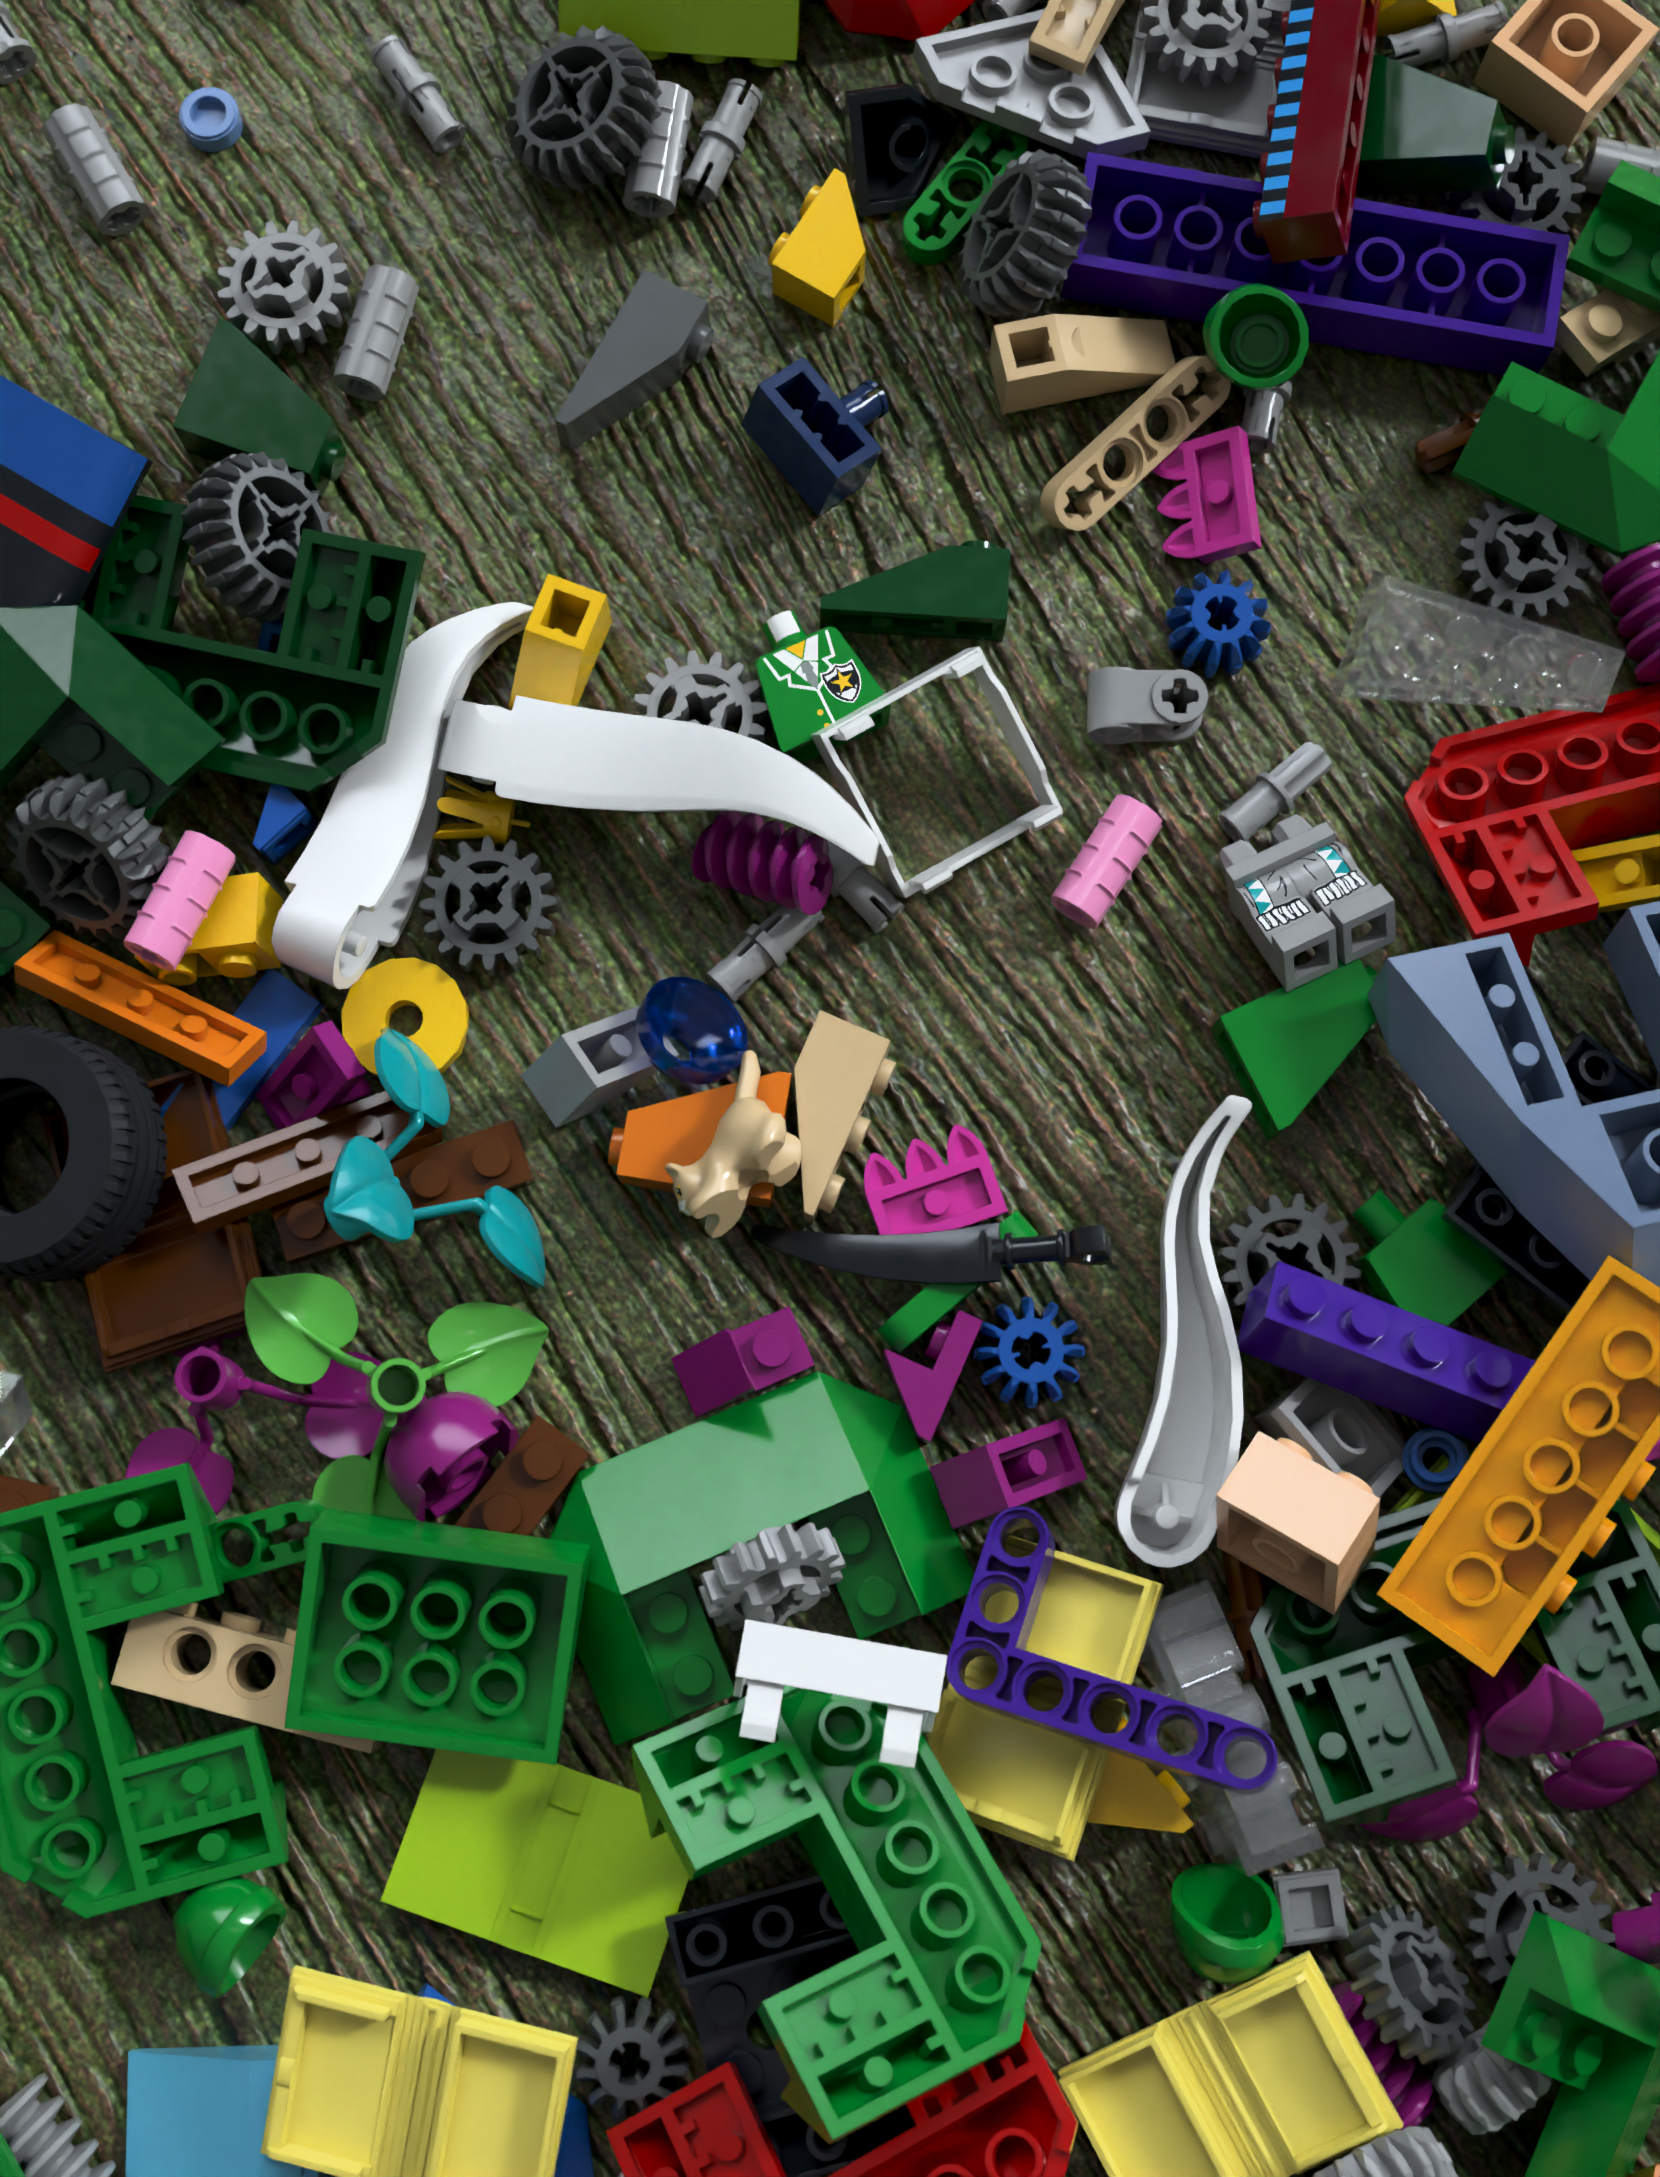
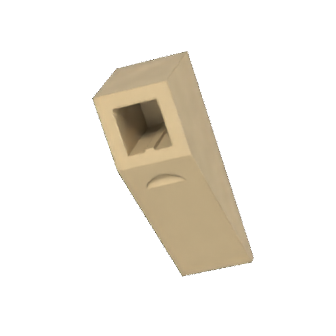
M1049 314L994 325L989 353V363L1002 414L1155 384L1176 364L1165 320L1070 314Z
M821 1010L794 1067L798 1136L802 1147L800 1165L804 1221L811 1224L814 1223L819 1210L827 1213L832 1212L846 1179L837 1175L836 1171L845 1151L857 1155L871 1123V1120L861 1116L870 1094L882 1098L896 1066V1062L887 1059L891 1040Z

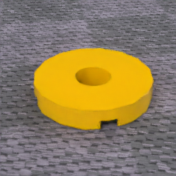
M414 957L388 959L367 969L359 980L350 987L341 1010L342 1035L354 1051L361 1065L374 1077L379 1078L374 1058L376 1039L382 1034L380 1031L383 1028H389L391 1015L402 1006H415L422 1011L423 1022L420 1029L407 1038L417 1044L430 1057L440 1074L444 1073L462 1054L467 1040L469 1007L456 981L438 965Z

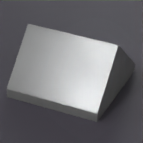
M1303 1376L1254 1418L1269 1437L1276 1441L1278 1438H1287L1296 1442L1309 1452L1314 1462L1335 1474L1339 1471H1345L1357 1476L1372 1489L1373 1495L1378 1498L1403 1470L1402 1454L1406 1442L1373 1403Z

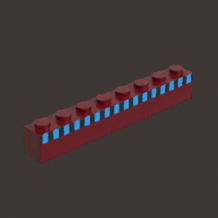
M1291 0L1290 10L1282 13L1281 32L1285 47L1283 57H1277L1274 64V78L1278 94L1276 104H1270L1267 111L1270 147L1269 151L1262 152L1260 157V176L1263 194L1262 200L1254 202L1252 211L1253 228L1256 238L1258 240L1265 239L1273 264L1347 255L1381 0Z

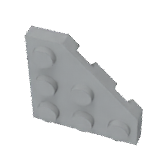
M1045 9L916 39L913 59L938 102L1086 160L1088 152L1119 156L1143 150L1147 147L1151 130L1100 43L1083 76L1028 53L1029 40Z

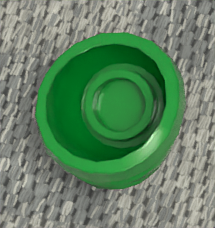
M1254 283L1242 285L1234 289L1214 304L1209 310L1203 325V342L1207 357L1223 377L1240 388L1258 392L1278 388L1292 379L1301 368L1309 348V331L1303 311L1291 297L1272 286Z
M1215 1862L1195 1865L1184 1870L1176 1877L1172 1885L1169 1905L1170 1920L1178 1948L1194 1972L1208 1981L1233 1984L1248 1981L1266 1971L1275 1957L1279 1955L1284 1942V1920L1277 1898L1271 1888L1256 1874L1235 1865Z
M236 1876L197 1887L181 1901L174 1913L172 1923L176 1933V1948L186 1971L197 1982L198 1990L215 2000L224 1996L248 1971L273 1939L285 1920L286 1909L271 1888L265 1885L261 1886L248 1878Z

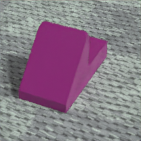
M331 1020L313 1026L255 1095L278 1130L364 1099L370 1094L371 1087L363 1077L367 1072Z
M790 1306L732 1331L729 1328L721 1330L671 1358L696 1419L815 1367Z
M959 1310L952 1325L942 1320L939 1321L925 1352V1356L936 1360L932 1369L886 1349L882 1353L914 1435L918 1441L928 1444L933 1437L983 1320Z

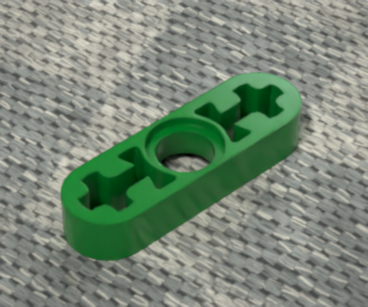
M984 120L906 213L903 221L902 245L907 256L922 265H936L945 261L962 242V235L969 230L972 222L971 214L977 211L981 203V195L987 194L992 187L993 178L997 174L1003 175L1007 164L1011 160L1018 161L1019 157L1027 151L1029 138ZM1004 140L1010 142L1011 150H1000L992 159L989 171L984 164L989 159L991 143L999 146ZM966 178L975 181L980 186L982 193L973 201L963 202L955 199L950 194L948 188L954 181ZM941 208L946 216L940 224L939 239L932 235L925 241L919 239V227L925 231L930 230L939 220Z
M1018 1210L1000 1223L1001 1239H1004L1007 1232L1012 1233L1014 1238L1039 1235ZM984 1283L929 1284L891 1316L877 1330V1333L894 1353L900 1355Z
M301 1499L208 1526L222 1583L305 1561L309 1535L303 1539V1542L301 1539H292L273 1545L271 1532L293 1526L297 1519L299 1522L304 1523L310 1521L312 1525L326 1507L315 1500ZM233 1529L245 1531L249 1534L254 1544L253 1557L245 1566L233 1564L225 1554V1539Z

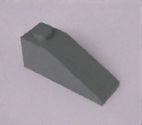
M644 269L555 418L560 446L569 451L574 450L682 380L692 361L700 363L706 356L714 337V329L710 328L708 301Z

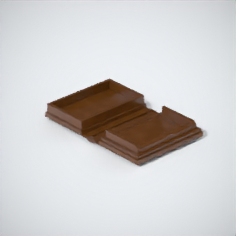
M190 1068L147 1082L148 1089L152 1090L155 1096V1103H158L160 1108L179 1084L185 1083L162 1117L165 1124L163 1132L166 1133L168 1141L166 1144L168 1153L165 1160L167 1166L163 1179L164 1184L162 1190L160 1189L157 1205L155 1204L153 1208L154 1212L149 1219H146L141 1233L136 1234V1239L130 1245H126L125 1250L119 1256H114L113 1261L106 1265L101 1264L100 1268L92 1273L85 1272V1276H83L104 1371L108 1374L246 1328L244 1316L246 1288L252 1278L263 1277L248 1216L197 1235L174 1181L171 1170L231 1148L211 1078ZM63 1111L42 1118L57 1181L64 1169L69 1149V1132Z

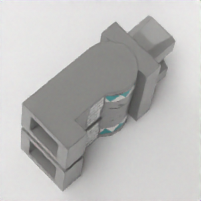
M1295 814L1276 824L1275 828L1271 831L1272 847L1260 853H1257L1249 842L1239 840L1221 849L1219 853L1221 871L1227 884L1229 909L1236 919L1241 921L1244 929L1286 992L1337 969V955L1346 965L1396 941L1395 900L1381 883L1376 886L1371 884L1359 870L1346 847L1336 841V834L1327 822L1312 827L1300 815ZM1367 921L1371 924L1372 928L1369 933L1363 937L1352 939V928ZM1310 948L1315 951L1316 954L1312 960L1306 964L1294 965L1293 956Z

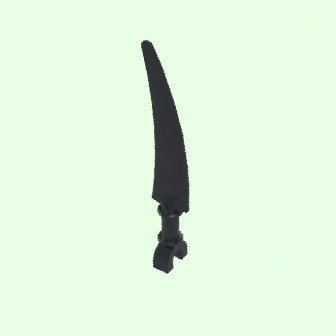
M999 1222L953 1230L890 1235L831 1234L798 1231L761 1224L753 1226L750 1232L751 1237L759 1243L784 1254L826 1268L875 1279L924 1284L1002 1282V1265H1006L1009 1270H1014L1016 1264L1059 1261L1062 1267L1067 1266V1263L1081 1265L1112 1264L1111 1238L1109 1235H1106L1105 1225L1084 1226L1069 1232L1058 1229L1057 1235L1014 1238L1012 1233L1007 1232L1004 1239H1001Z

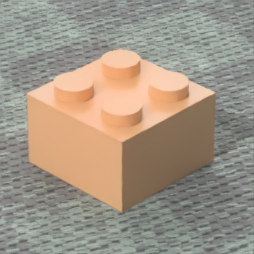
M1527 0L1491 41L1473 83L1497 99L1540 133L1542 131L1548 133L1547 138L1556 145L1565 144L1569 149L1636 72L1660 28L1621 0Z
M1258 1431L1216 1495L1217 1547L1334 1615L1374 1552L1380 1498L1373 1495L1372 1489L1357 1476L1345 1471H1339L1335 1474L1314 1462L1309 1452L1296 1442L1287 1438H1278L1276 1441Z

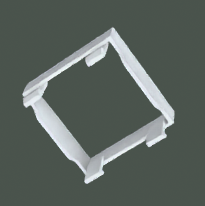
M980 646L967 648L811 735L843 798L857 811L879 840L876 860L896 896L907 898L919 890H922L923 894H927L953 879L952 872L1029 828L1036 832L1063 816V809L1048 782L1046 768L1006 689L994 675ZM973 671L1041 806L904 883L896 867L891 850L851 774L840 761L829 737L832 736L834 740L847 741L875 725L869 715L940 675L944 679H954Z
M746 1619L733 1692L734 1700H738L742 1697L743 1686H748L739 1737L774 1743L784 1685L888 1704L879 1762L915 1768L920 1730L923 1734L932 1732L935 1715L939 1710L947 1655Z

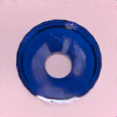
M688 977L666 978L651 987L638 1008L636 1030L641 1045L653 1066L664 1075L697 1085L713 1084L723 1080L741 1064L742 1055L748 1047L746 1027L735 1006L712 986ZM663 1037H672L682 1042L689 1051L690 1060H679L665 1048Z

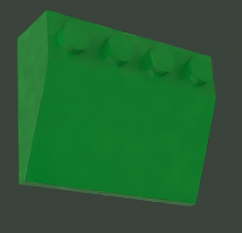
M326 1508L309 1529L284 1728L556 1765L582 1612L591 1544Z

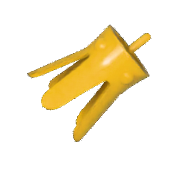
M444 775L448 783L468 793L449 789L445 792V797L438 799L437 807L444 813L476 823L443 824L434 833L433 839H484V836H491L494 845H506L510 839L512 825L530 827V822L514 819L515 799L500 797L495 791L487 790L484 793Z

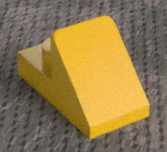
M1660 834L1571 851L1600 902L1598 913L1627 909L1633 906L1660 901Z

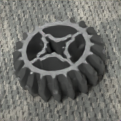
M582 25L575 37L561 31L558 43L553 48L541 44L542 56L535 63L524 62L528 73L524 80L512 83L517 97L505 105L511 119L504 128L512 141L510 147L514 150L516 158L526 166V170L538 181L542 180L546 185L549 184L552 188L559 189L563 193L571 188L584 194L591 182L605 188L608 175L612 172L625 176L624 163L631 156L642 158L639 149L642 140L655 137L649 122L662 115L656 101L662 91L655 78L656 73L652 69V64L629 38H625L621 33L615 34V32L609 31L603 25L596 31Z
M1040 149L1035 153L1026 151L1019 157L1018 161L1011 160L1007 164L1004 174H997L993 178L992 187L987 194L981 195V203L977 211L971 214L972 222L969 230L962 235L965 245L958 254V262L961 266L957 273V280L961 283V294L969 298L972 304L979 307V310L995 318L999 316L1007 321L1012 318L1022 320L1029 312L1036 313L1041 308L1044 298L1051 299L1055 295L1056 286L1061 279L1066 280L1068 278L1067 270L1072 261L1079 258L1077 250L1080 243L1087 237L1088 232L1084 227L1092 217L1093 210L1089 206L1092 199V190L1087 187V177L1078 172L1076 166L1054 153L1048 154Z
M263 451L248 455L243 452L239 455L233 454L206 468L202 475L197 477V482L185 493L189 504L180 514L182 519L191 527L181 539L194 547L196 555L190 562V565L201 566L207 576L203 587H216L220 591V606L236 605L241 619L256 617L261 624L284 620L303 528L336 534L329 530L327 524L328 519L333 513L322 511L317 502L320 490L309 491L304 486L303 471L289 473L284 458L269 460Z
M81 773L71 778L59 775L54 780L50 779L39 788H34L21 800L22 804L15 809L11 820L6 824L11 835L4 844L15 854L10 866L14 870L23 873L25 881L21 888L33 890L40 899L38 907L47 906L56 915V922L58 924L69 921L80 936L91 931L100 941H104L110 936L123 940L137 918V911L142 909L153 890L152 884L157 883L166 867L168 856L172 855L173 850L159 842L158 837L163 828L152 826L143 816L146 807L139 809L133 807L128 802L126 790L112 793L103 778L90 782Z

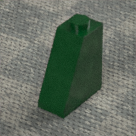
M1374 55L1356 184L1357 194L1379 195L1499 190L1504 164H1510L1514 157L1515 132L1512 125H1506L1498 100L1382 55Z
M219 318L173 424V428L188 453L216 463L230 455H239L243 452L248 455L263 451L269 460L284 458L289 473L303 471L304 486L309 491L320 490L318 498L322 499L329 480L336 481L339 478L346 459V448L334 420L231 322Z

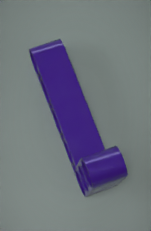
M1015 1506L1005 1509L998 1514L989 1528L947 1658L946 1672L948 1680L956 1692L966 1701L977 1707L1237 1794L1254 1795L1267 1789L1273 1783L1278 1772V1755L1274 1742L1260 1728L1025 1651L1054 1559L1055 1542L1043 1518L1039 1513L1028 1507ZM1022 1527L1036 1530L1039 1533V1544L1029 1556L1017 1558L1006 1553V1540L1013 1531ZM1001 1591H1009L1016 1594L1019 1605L1014 1617L1003 1623H993L986 1619L985 1607L991 1596ZM982 1655L991 1656L996 1659L998 1672L991 1685L980 1690L967 1687L964 1675L965 1669L971 1660ZM1046 1676L1055 1677L1062 1681L1064 1691L1059 1705L1045 1712L1037 1711L1030 1707L1028 1700L1029 1690L1035 1681ZM1118 1698L1129 1705L1130 1719L1121 1731L1112 1734L1103 1733L1095 1728L1093 1721L1094 1711L1103 1700ZM1177 1719L1190 1722L1198 1731V1739L1194 1749L1182 1756H1173L1164 1752L1159 1744L1160 1732L1163 1727L1170 1721ZM1244 1741L1253 1742L1260 1746L1267 1757L1263 1771L1250 1779L1239 1778L1233 1775L1226 1766V1757L1229 1750L1235 1744Z

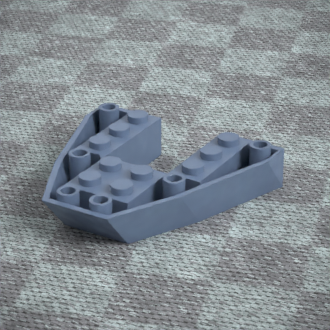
M1660 901L1629 907L1603 943V947L1660 1076ZM1509 933L1387 958L1367 996L1389 1052L1518 1212L1588 1280L1591 1281L1610 1255L1660 1287V1089L1590 1105H1581Z

